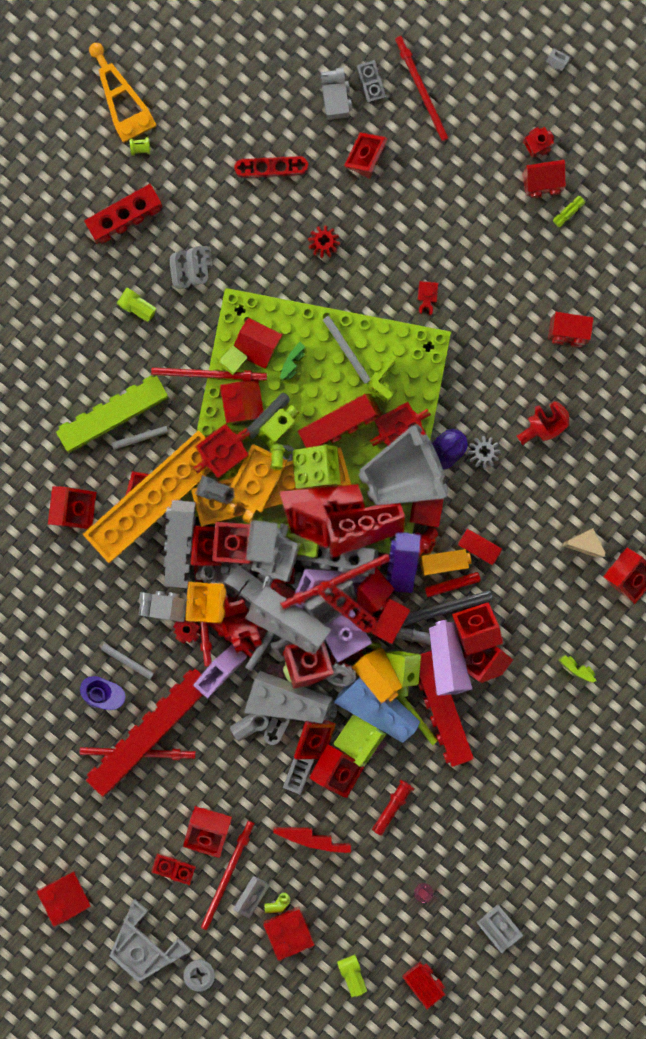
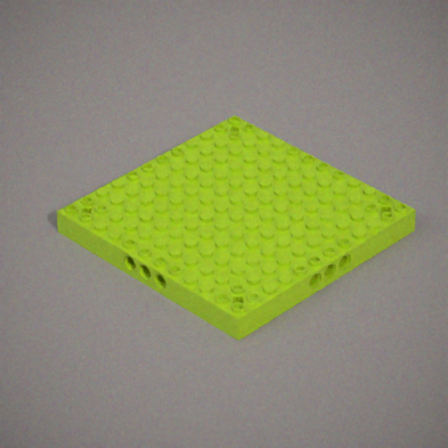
M225 288L209 370L227 371L218 362L234 346L237 335L248 318L283 334L266 369L246 360L237 371L252 370L254 373H267V381H259L264 411L281 393L287 394L290 398V402L283 410L286 411L291 405L298 410L299 414L294 418L295 423L293 427L277 444L289 445L294 450L306 448L298 430L363 394L373 395L382 415L406 402H409L412 410L417 414L428 409L431 416L423 419L421 423L426 435L431 440L451 335L450 331ZM240 307H242L243 311L246 312L242 313L241 316H238V313L235 311L239 310ZM330 316L370 379L375 372L380 373L382 371L380 369L381 365L387 357L397 356L395 364L380 381L381 384L385 382L392 388L393 396L388 404L369 391L370 384H364L324 323V318ZM301 342L305 346V355L298 362L293 361L297 366L295 370L296 375L289 381L287 379L282 381L280 375L283 365L294 347ZM431 344L433 349L430 352H426L423 346ZM207 378L197 431L199 430L205 438L226 423L220 385L243 382V380ZM254 421L228 426L243 431ZM373 421L368 425L363 424L359 426V430L351 434L346 433L342 435V439L333 444L331 442L325 444L337 446V448L341 447L351 485H359L365 507L379 505H375L374 501L369 499L367 491L370 489L367 483H362L359 473H361L360 469L388 447L384 442L374 447L372 446L373 443H370L371 439L379 435V429ZM257 436L254 439L246 437L242 441L247 452H249L252 444L266 451L270 450ZM285 449L283 457L289 459V455L292 454V452H288L287 449ZM213 471L206 476L216 481L229 479L226 473L217 478ZM192 491L183 497V501L194 502ZM413 501L401 503L405 515L403 533L413 534L414 523L409 522ZM283 504L264 509L262 513L255 512L252 520L276 523L279 529L281 524L288 525ZM195 506V517H196V518H199L198 513H197V509H196V506ZM244 515L221 521L227 523L249 524L243 521ZM387 538L363 548L379 551L378 553L390 555L392 541Z

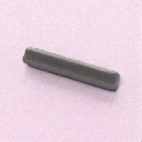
M281 393L247 428L251 433L248 436L249 438L254 439L260 429L290 402L287 394Z

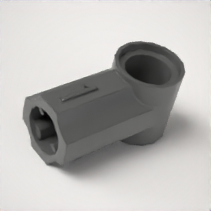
M202 476L195 493L206 499H214L226 504L233 501L235 496L234 488L220 484L218 481L206 476Z

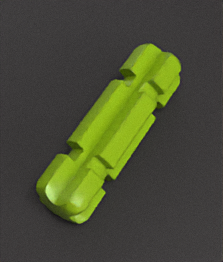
M577 196L573 203L571 202L561 211L560 215L558 214L553 219L556 226L561 227L565 220L567 221L578 211V208L585 204V200L581 196Z

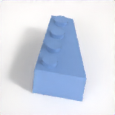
M359 675L356 676V680L352 685L344 687L338 693L334 701L335 704L402 743L416 732L420 722L396 698L391 702L387 700L381 704Z

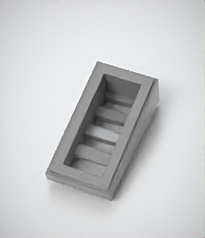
M293 759L283 788L301 795L314 759ZM297 765L299 767H302L306 769V771L295 768V766ZM292 773L303 776V779L292 775ZM292 780L300 783V786L289 783V781Z

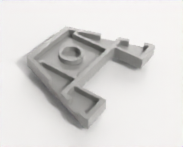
M134 899L109 956L139 982L181 956L186 955L191 951V948L180 938H177L169 949L163 952L135 926L148 910Z

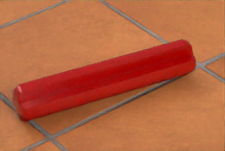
M475 572L426 587L425 592L427 597H432L480 582L481 578L479 573Z

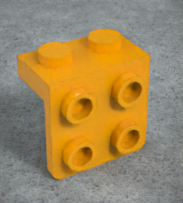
M188 582L185 621L221 623L225 615L223 599L226 597V589L224 584Z

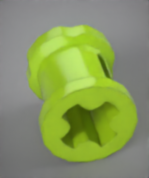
M149 137L142 140L130 139L131 156L137 153L150 154Z

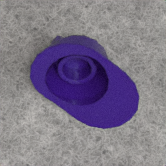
M446 430L432 443L443 470L453 466L467 450V438L459 430Z
M90 676L81 683L80 694L91 707L109 711L116 710L125 701L124 690L119 685L101 677Z

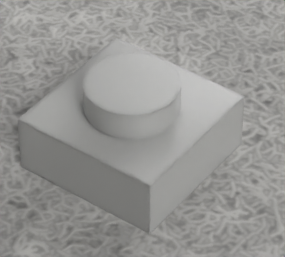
M554 48L546 62L551 67L563 71L570 57Z

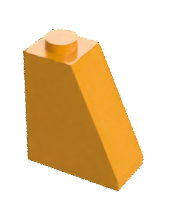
M466 549L419 557L422 576L468 569L469 564H471L470 553H466Z
M382 647L365 655L352 667L381 704L387 700L391 702L399 696L397 692L402 688V685Z

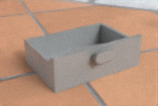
M351 580L336 586L357 603V595ZM327 589V590L325 591V592L328 593L331 597H332V595L334 594V593L331 592L329 589ZM319 594L306 599V602L303 603L307 614L324 625L342 615L321 598ZM339 598L336 602V605L341 606L344 603L345 598Z

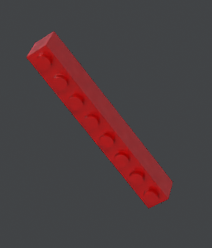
M196 668L193 671L190 669L183 676L184 681L180 685L176 683L169 690L171 694L166 699L162 697L156 703L157 708L153 712H147L142 718L143 722L139 726L135 725L128 732L130 736L125 741L121 739L114 746L116 750L112 754L107 753L101 759L102 764L98 768L94 767L87 774L89 778L86 781L102 797H105L204 696L193 686L202 675Z

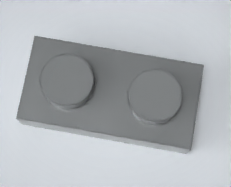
M253 876L233 910L250 918L270 885L266 881Z

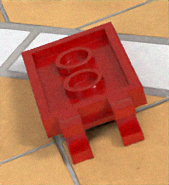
M248 612L226 618L224 615L221 622L226 641L232 639L236 653L244 651L240 640L242 638L251 636L255 647L262 645L258 631L263 628L245 619Z

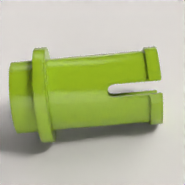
M273 444L272 448H270L272 453L270 468L282 470L283 453H285L284 446Z

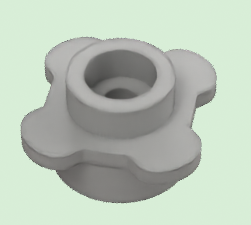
M198 565L199 570L196 573V578L203 580L205 583H211V579L215 576L213 566Z

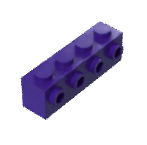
M396 533V540L391 542L390 561L388 562L386 579L394 587L393 591L413 592L419 556L420 535Z

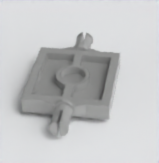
M281 524L279 539L275 541L277 557L273 559V563L253 562L251 570L260 572L265 576L262 588H265V586L270 588L273 579L290 580L300 544L286 538L288 525Z

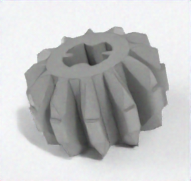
M482 436L481 442L478 438L474 439L476 445L470 443L469 447L473 450L468 451L467 454L474 455L470 462L476 459V467L482 462L483 469H486L487 462L492 467L494 465L492 460H499L494 455L500 453V450H494L498 443L490 444L493 438L490 437L486 442L485 436ZM482 448H485V451L489 452V454H487L486 457H483V454L479 453V451H481Z

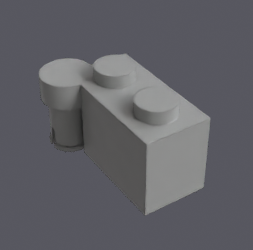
M344 68L321 72L326 120L349 117V111H352L351 99H347V93L350 92L349 81H345Z
M156 591V594L140 592L139 600L141 601L138 615L184 622L187 599L180 598V594L169 592L167 596V592Z

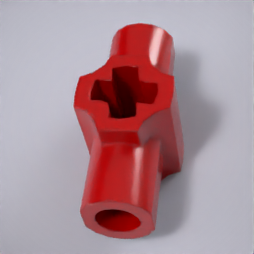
M431 527L423 534L418 532L415 534L420 535L418 559L423 553L430 555L433 551L438 532Z

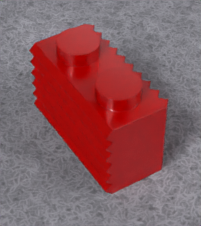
M420 961L402 976L422 1004L428 1009L445 996L443 991L445 986L439 978L435 980L432 977L433 971L427 963L423 965Z

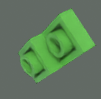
M301 342L294 347L283 365L280 375L282 381L286 379L289 381L296 375L295 370L297 366L293 361L298 362L305 355V346Z

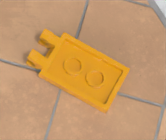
M252 444L248 452L249 456L244 459L231 485L234 488L235 494L233 501H230L225 508L226 513L232 516L237 506L246 509L243 521L249 524L253 520L256 511L262 513L287 464V460L283 459L282 470L271 469L272 453Z

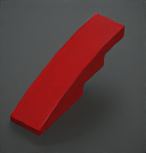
M312 827L273 828L274 834L306 847L329 852L351 853V843H332L331 835H312Z

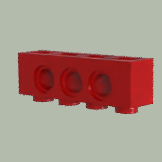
M150 183L87 218L84 222L96 243L101 242L103 244L111 239L110 236L116 233L118 235L124 233L128 226L140 224L144 221V217L156 215L163 206ZM144 202L146 207L143 210H138L136 205ZM126 211L129 212V217L121 219L120 214ZM112 221L113 225L111 228L105 229L103 228L104 222Z

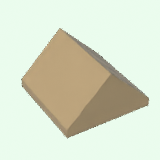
M594 529L587 530L563 543V547L596 558L605 556V551Z

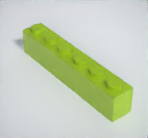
M151 375L142 380L143 384L139 386L132 385L127 388L126 393L123 395L116 394L109 398L110 402L105 405L100 403L92 408V412L88 414L84 412L75 417L76 421L60 425L56 433L68 453L73 452L168 399L169 396L159 378Z

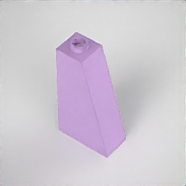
M305 569L295 593L305 592L344 572ZM358 575L350 579L356 595L357 588L363 582L365 576ZM303 603L300 605L295 604V606L306 612Z
M447 620L436 622V626L430 627L429 632L437 695H456L472 690L455 623L447 622Z

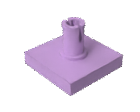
M353 609L349 613L350 617L355 616ZM343 615L325 625L331 629L325 638V642L337 663L372 643L365 632Z

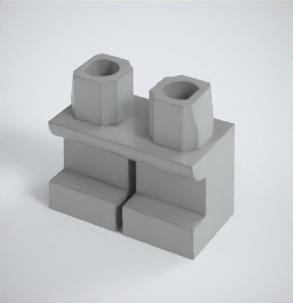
M244 563L241 566L238 565L223 584L227 594L234 599L239 594L237 601L244 600L246 607L250 610L264 589L262 586L265 576L259 573L255 578L250 574L252 572V565Z

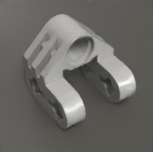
M197 246L190 248L188 251L175 252L170 256L172 283L175 288L183 289L189 287L191 283L193 285H200L207 281V268L213 267L210 247Z

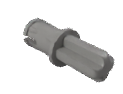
M400 628L395 637L411 641L410 643L418 642L428 645L431 643L430 633L416 631L415 628L413 630Z

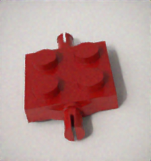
M406 402L380 416L374 421L379 429V435L371 439L370 443H373V447L382 442L389 446L414 425H419L423 430L420 433L425 435L426 433L421 421L431 416L429 410L425 409L417 414L412 410L409 402Z
M225 423L197 444L195 448L200 453L202 459L199 464L193 467L197 474L208 467L217 478H220L248 457L249 453L244 448L242 440L251 435L249 430L245 428L239 434H236Z

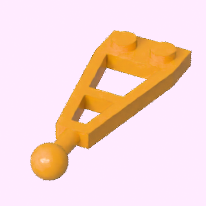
M100 43L91 44L89 53L92 57L97 58L101 66L98 71L114 127L122 142L125 143L131 138H135L157 127L147 106L112 63H107L103 56L104 47ZM109 72H112L121 83V86L111 91L105 76ZM127 91L142 111L119 122L112 98Z

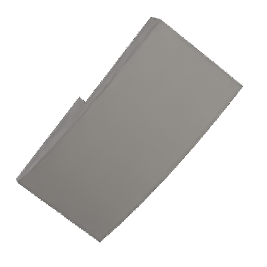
M375 60L356 65L367 102L386 97Z

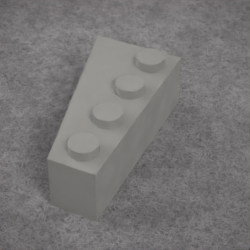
M172 500L171 507H167L166 519H169V524L166 523L165 535H168V540H165L164 551H167V555L164 556L163 565L166 567L164 586L188 587L192 567L191 554L196 502Z
M265 586L245 619L303 648L305 651L315 654L331 629L295 605L283 610L280 603L287 599Z
M260 671L255 678L244 713L323 723L332 697L305 687L293 689L291 682Z

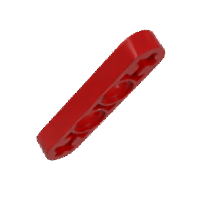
M302 156L240 159L235 163L234 169L236 175L240 178L303 175L307 172L308 161ZM288 161H292L291 165H297L298 161H301L302 165L305 166L302 167V170H298V167H292V171H289ZM278 162H284L286 169L280 172L276 170L275 165ZM250 163H254V173H251V169H246L245 173H241V170L238 169L241 167V164H245V167L248 168L251 167ZM259 163L267 165L265 172H259L256 169Z
M324 581L318 586L319 596L365 633L374 630L376 627L375 618L333 583ZM326 588L334 593L332 597L325 592ZM344 597V603L341 606H337V600ZM357 608V614L350 617L351 609ZM363 617L369 624L365 625L360 619Z

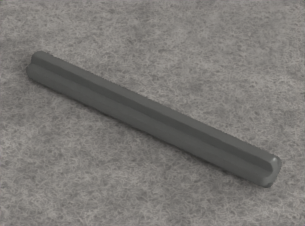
M485 591L409 613L402 626L493 600L490 591Z

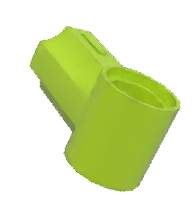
M126 288L116 304L149 323L155 315L157 308L141 299V296L131 289Z
M356 955L337 961L351 997L367 992Z

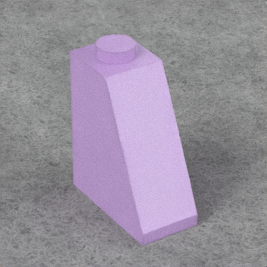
M232 644L211 663L193 686L206 698H209L241 665L247 656L243 652L236 653Z

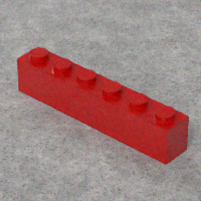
M432 650L419 654L421 655L418 686L420 691L424 690L426 697L423 700L426 708L431 709L433 716H430L433 728L437 726L439 734L436 735L439 745H444L446 751L443 753L446 764L450 763L454 767L471 761L474 758L452 696L437 695Z

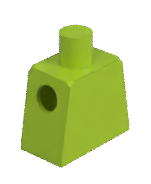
M292 405L286 411L280 409L260 429L257 437L269 449L272 448V445L277 444L293 427L295 423L294 418L299 414L298 410Z
M404 651L385 652L402 685V688L397 692L399 697L408 696V686H414L419 683L421 655Z

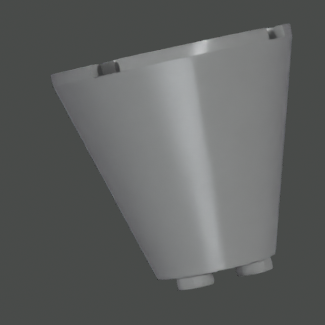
M419 425L410 427L360 469V479L363 484H368L370 489L367 491L368 497L371 501H374L375 505L440 499L448 496L447 484H443L442 481L445 474L440 460L428 436L420 433L423 430Z

